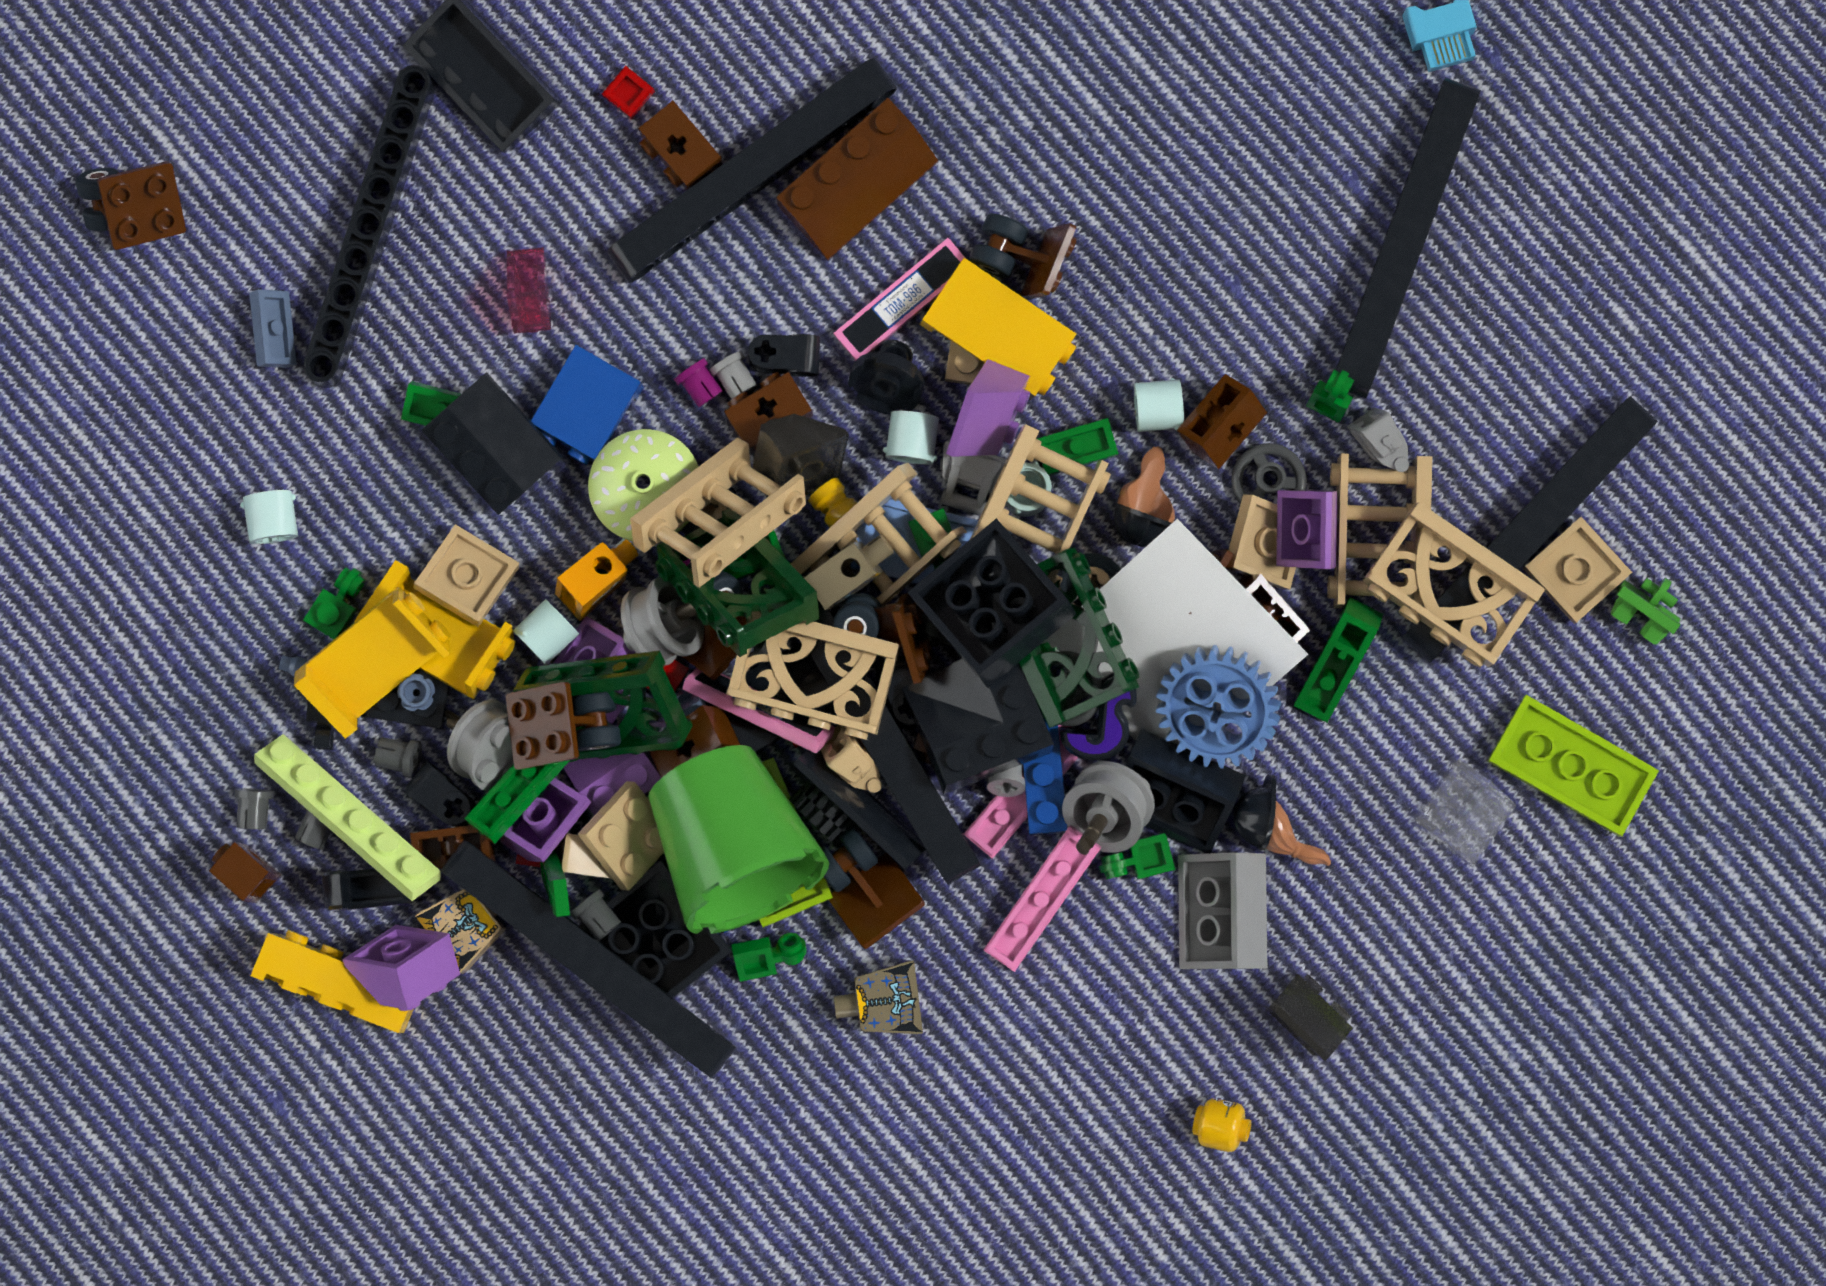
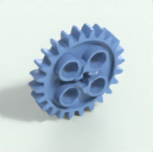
M1213 645L1210 654L1207 656L1204 650L1198 647L1195 652V660L1185 653L1181 658L1182 666L1174 662L1169 669L1171 675H1164L1161 684L1165 688H1160L1156 694V698L1164 702L1159 703L1155 711L1156 713L1166 715L1161 719L1159 728H1171L1166 741L1175 739L1180 741L1176 749L1177 753L1182 752L1186 748L1191 750L1189 761L1192 762L1198 755L1203 756L1205 767H1208L1212 758L1217 759L1220 768H1224L1227 758H1230L1235 766H1239L1242 754L1251 761L1256 754L1255 748L1263 752L1267 746L1265 738L1273 739L1276 730L1272 726L1278 725L1281 717L1273 712L1279 710L1281 701L1270 698L1276 695L1278 686H1266L1272 674L1267 672L1259 675L1257 671L1261 662L1258 660L1248 665L1246 663L1247 652L1241 654L1237 659L1233 657V647L1229 646L1225 655H1220L1217 645ZM1204 679L1210 683L1212 689L1203 691L1196 686L1194 680ZM1242 688L1246 690L1249 698H1237L1233 694L1232 689ZM1188 697L1192 702H1187L1185 698ZM1214 702L1220 703L1221 710L1223 711H1217ZM1245 711H1249L1252 715L1248 716ZM1196 714L1204 720L1205 725L1196 726L1192 724L1188 719V715ZM1234 723L1238 725L1242 733H1230L1226 729L1225 724Z

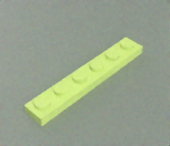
M284 734L254 754V763L411 901L440 881L441 871Z

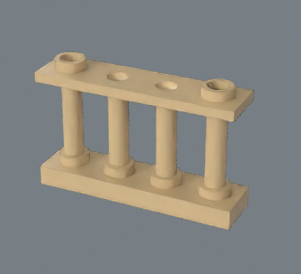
M1026 424L1022 425L970 540L997 518L1007 531L1052 551L1055 555L1069 549L1095 492L1102 494L1111 474L1106 472L1109 463L1099 460L1094 470L1041 446L1042 441L1036 439L1039 430ZM1035 459L1087 483L1078 505L1026 481V476L1020 474L1025 461L1033 462ZM1010 494L1015 497L1020 494L1071 518L1063 538L1060 539L1008 515L1009 510L1005 509L1004 506ZM1060 569L1052 571L1048 576L1054 584L1058 580H1060V584L1062 582V577L1057 575Z
M737 437L630 518L634 547L645 553L657 543L664 542L691 559L694 585L700 588L711 578L719 575L725 567L788 518L797 514L806 505L804 477L797 474L783 486L777 484L751 468L749 444ZM743 480L768 495V497L757 506H753L728 489L738 481ZM716 500L742 517L730 527H727L703 512L702 509ZM690 521L715 538L701 548L674 530L683 523Z
M1345 453L1340 454L1337 458V463H1331L1330 485L1337 486V553L1334 576H1328L1327 597L1328 599H1334V608H1342L1345 605V595L1372 596L1367 591L1369 585L1365 582L1346 580V558L1378 559L1387 545L1347 543V520L1403 522L1412 506L1418 502L1431 510L1432 456H1417L1412 461V466H1409L1405 472H1398L1393 469L1349 468V454ZM1348 483L1406 485V488L1412 489V503H1406L1405 507L1348 505ZM1414 525L1411 529V541H1405V544H1401L1397 551H1407L1415 554L1421 529ZM1404 560V563L1410 564V568L1414 569V562ZM1404 578V582L1391 583L1398 587H1404L1407 583V578ZM1417 590L1408 595L1411 599L1422 605Z
M909 463L897 466L798 556L791 565L801 575L813 572L830 559L828 555L837 547L842 551L853 542H858V535L855 531L863 523H866L868 526L872 524L909 568L894 583L884 571L872 581L882 592L876 599H878L882 606H885L939 556L947 559L962 546L959 539L967 531L963 526L952 530L949 534L943 529L911 491L913 486L909 482L917 473ZM891 498L895 502L899 500L936 543L922 558L916 554L883 515L886 511L882 506Z

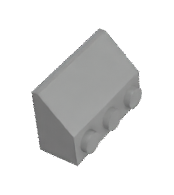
M1211 853L1178 855L1179 969H1268L1266 854Z

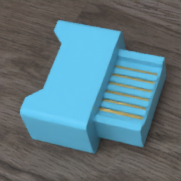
M1454 0L1453 3L1425 11L1416 6L1405 9L1402 17L1412 51L1422 49L1428 72L1474 60L1476 55L1470 36L1474 34L1477 26L1469 0Z

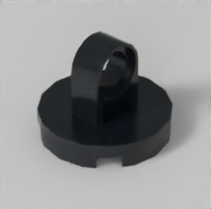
M888 340L883 344L879 352H870L862 355L853 363L848 385L850 389L853 386V389L858 393L856 399L862 405L876 412L891 414L895 409L907 408L906 411H912L920 403L925 382L920 370L912 363L913 353L908 345L902 341Z

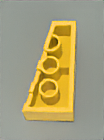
M287 930L286 935L267 934L250 975L251 977L262 981L270 979L279 983L278 985L282 989L303 996L310 995L321 1004L338 1010H347L352 1016L397 1033L405 1032L414 1009L400 1011L398 1008L380 1005L344 966L342 959L343 951L323 944L321 949L307 945L309 937L291 930Z

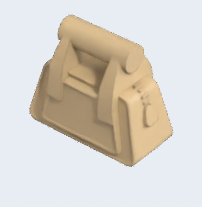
M835 726L832 738L820 749L827 766L854 788L869 790L872 793L880 791L882 783L879 770L861 739L846 735L845 726Z

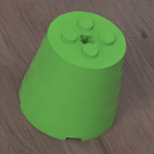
M726 746L696 756L664 775L649 792V802L682 916L687 929L692 933L698 934L704 927H708L711 934L720 933L762 919L794 902L791 894L804 886L807 890L812 889L828 871L829 861L825 853L755 751L749 746Z

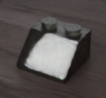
M791 414L779 419H771L760 426L752 468L781 486L799 474L804 477L805 495L814 493L827 481L833 478L839 479L849 433L844 428L797 414Z
M1294 974L1263 1007L1316 1060L1325 1062L1353 1029L1347 1022L1351 1016L1336 1001L1329 1005L1319 995L1323 988L1310 975L1306 974L1302 978L1299 974Z

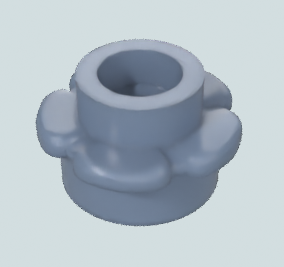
M412 674L399 684L397 694L402 699V706L407 710H425L433 703L432 695L435 694V686L430 679H424L421 674ZM415 689L420 691L419 696L413 695Z

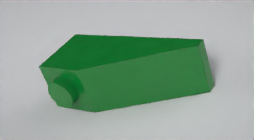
M1349 597L1294 703L1295 707L1328 723L1379 630L1384 614Z

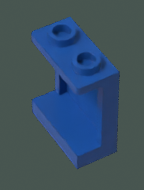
M575 345L531 422L553 446H555L556 442L570 448L567 455L587 465L589 460L594 462L599 452L607 445L633 399L637 401L644 387L639 380Z

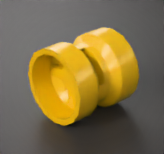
M833 478L824 483L808 499L815 510L825 514L824 521L829 528L857 504L854 498L846 497L844 492L845 486L838 478Z

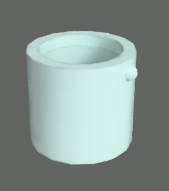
M1171 378L1165 381L1134 383V407L1138 432L1169 429L1177 431L1184 422L1180 379L1175 380Z
M892 411L887 447L883 448V452L886 453L885 458L910 464H933V461L937 460L935 446L939 418L920 412Z
M1037 461L1033 463L1025 462L1020 474L1026 476L1025 480L1051 492L1050 476L1044 468L1040 467ZM1010 494L1005 504L1009 511L1023 517L1036 515L1045 508V506L1020 494L1016 497Z
M272 490L243 497V502H241L240 506L245 511L250 544L277 543L298 537L293 504L296 496L292 494V491Z
M546 599L513 630L545 665L551 662L579 635L576 629Z

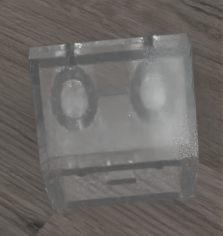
M1458 759L1452 762L1410 824L1473 868L1512 813L1516 804L1489 779Z

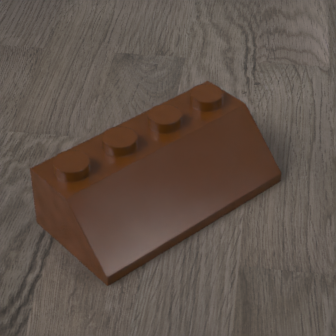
M887 98L776 197L777 205L825 259L829 261L932 169L939 160L914 125Z

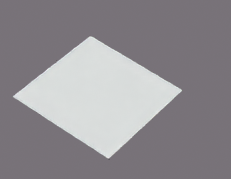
M1178 519L1099 589L1107 604V608L1104 611L1109 622L1115 623L1123 638V643L1120 644L1126 658L1130 657L1139 672V678L1136 679L1139 684V688H1136L1137 703L1132 708L1127 705L1121 707L1128 719L1129 734L1135 741L1141 728L1166 739L1171 728H1159L1161 719L1166 715L1156 713L1155 711L1158 704L1164 702L1156 698V694L1160 688H1165L1161 681L1165 674L1171 675L1169 671L1171 665L1175 662L1182 666L1181 658L1185 653L1195 660V652L1198 647H1201L1208 656L1213 645H1217L1220 655H1225L1229 646L1233 647V657L1237 659L1241 654L1247 652L1246 663L1248 665L1258 660L1261 662L1257 671L1259 675L1267 672L1272 674L1266 686H1273L1308 655ZM1071 618L1042 644L1048 642L1052 648L1057 646L1059 651H1073L1080 654L1085 627ZM1098 642L1096 652L1103 651L1100 642ZM1102 662L1099 666V672L1106 677L1113 673L1108 663ZM1194 680L1199 689L1203 691L1212 689L1210 683L1206 680ZM1242 688L1232 689L1233 694L1237 698H1249L1246 690ZM1188 697L1185 698L1187 702H1192ZM1214 702L1216 704V710L1223 711L1221 710V704L1218 702ZM1196 714L1188 715V719L1192 724L1196 726L1205 725L1204 720ZM1178 739L1171 741L1177 745L1180 743Z

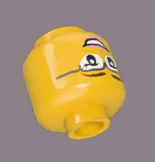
M1211 1098L1204 1105L1197 1107L1192 1132L1193 1135L1198 1136V1141L1203 1147L1233 1152L1238 1148L1240 1141H1248L1252 1122L1249 1119H1245V1109L1241 1104Z

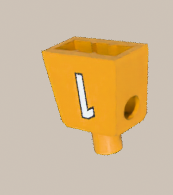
M622 539L611 549L601 542L557 578L555 595L581 621L624 583L628 572L626 566L639 555L637 550L626 539ZM603 569V570L607 571L608 573H607V574H600V573L596 572L595 570Z

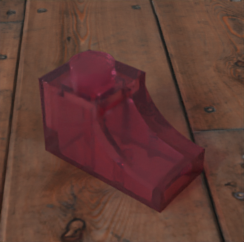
M544 247L507 251V301L514 334L551 330V304Z

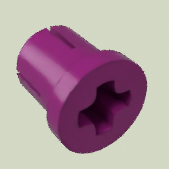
M705 358L699 360L674 378L677 385H683L698 408L723 391L706 366L709 363Z

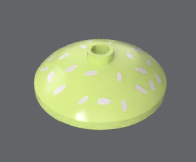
M651 429L626 432L605 445L593 462L588 480L591 505L595 514L607 529L623 539L633 541L630 518L699 466L690 450L677 438L665 432ZM641 476L650 478V485L645 489H640L636 485L637 479ZM687 521V522L683 523L681 526H679V527H678L677 529H675L674 531L678 533V532L681 531L690 521Z

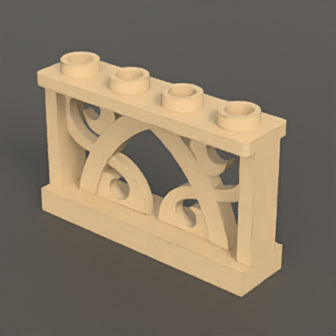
M1420 502L1412 506L1402 524L1362 580L1369 585L1367 591L1372 596L1384 603L1389 599L1401 608L1398 612L1404 618L1414 624H1418L1419 621L1432 628L1430 632L1432 637L1446 646H1449L1452 642L1464 650L1461 655L1464 659L1479 668L1483 664L1487 667L1495 664L1529 611L1545 591L1544 587ZM1414 525L1421 529L1415 554L1407 551H1397ZM1440 547H1445L1450 552V559L1445 563L1429 560L1430 555L1440 558L1437 554ZM1404 559L1414 562V569L1405 568L1397 572L1407 577V583L1404 587L1393 585L1387 577V568L1395 560ZM1466 560L1472 564L1468 583L1470 591L1478 603L1461 607H1439L1432 591L1429 568L1437 571L1450 570ZM1482 576L1489 577L1493 583L1490 589L1483 588L1491 596L1487 599L1479 590L1477 583L1478 579ZM1417 590L1422 605L1411 599L1408 595ZM1517 595L1523 600L1507 624H1505L1496 608ZM1488 613L1496 624V636L1492 642L1480 644L1472 638L1470 631L1473 626H1480L1485 634L1487 623L1481 615ZM1462 620L1459 631L1445 622Z
M759 611L752 612L750 622L761 617ZM802 621L767 639L766 647L768 654L749 657L751 648L747 649V654L741 657L737 655L726 695L735 697L733 705L756 710L757 703L772 707L771 715L793 720L794 713L808 716V725L830 730L831 723L846 727V735L867 740L868 733L875 735L878 733L901 646L897 643L817 622L806 625ZM791 637H797L801 641L802 647L799 652L782 655L781 648L791 650L787 645ZM817 640L826 642L825 656L829 666L836 674L843 678L824 691L806 696L793 681L784 662L789 663L803 659L814 649ZM842 650H846L851 654L850 661L844 663L849 667H853L850 672L842 669L835 660L837 653ZM877 656H881L886 659L876 691L862 678L869 671ZM760 662H770L772 670H764L756 677V679L759 677L767 678L769 681L768 688L764 691H754L746 682L748 669ZM855 685L863 688L871 700L870 710L861 717L850 716L845 711V705L849 701H855L860 706L858 696L850 691ZM782 687L796 705L771 698ZM834 701L833 705L837 716L813 709Z

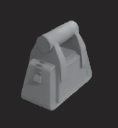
M1374 407L1347 426L1350 433L1372 460L1398 472H1405L1409 468L1407 443L1389 412Z
M946 441L943 447V459L940 460V470H942V480L944 479L945 482H948L940 503L981 516L987 503L985 501L988 494H991L1007 459L996 455L952 457L946 454L950 441ZM957 484L979 491L978 498L975 499L954 492Z

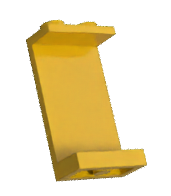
M963 258L919 324L931 333L935 329L983 363L989 359L1029 375L1025 390L1031 392L1030 400L1037 393L1042 396L1045 395L1056 378L1050 373L1058 361L1065 365L1077 347L1071 343L1076 336L1075 332L966 258Z
M395 560L354 620V623L397 587H400L407 595L410 592L413 593L425 607L424 614L432 622L435 620L441 622L451 636L449 638L450 654L443 658L438 652L419 669L474 700L480 690L486 691L491 685L495 676V671L493 670L500 659L505 661L513 651L515 640L512 625L505 621L502 627L499 628L485 619L479 627L473 625L415 590V580L411 579L409 568Z
M397 587L295 671L294 686L345 739L357 730V721L362 714L438 652L443 658L450 654L449 638L451 636L448 630L438 620L432 622L424 614L425 607L421 601L411 592L407 595L400 587Z

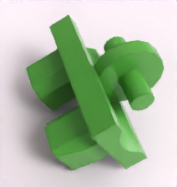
M1648 578L1643 581L1640 587L1650 593V597L1624 580L1618 587V597L1610 612L1612 616L1626 625L1637 610L1644 613L1649 619L1641 628L1639 634L1654 645L1658 644L1669 632L1674 634L1679 628L1681 620L1680 617L1659 604V601L1672 608L1678 601L1677 598L1667 592L1672 583L1667 578H1664L1659 585Z

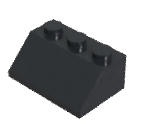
M487 372L421 430L497 515L527 491L563 457Z
M1141 728L1124 766L1134 770L1150 784L1155 806L1153 815L1146 827L1162 834L1166 833L1167 836L1210 854L1236 803L1246 775L1226 766L1220 768L1218 762L1211 760L1208 767H1205L1203 756L1198 755L1191 762L1189 761L1191 750L1185 749L1177 753V744L1166 741V739Z

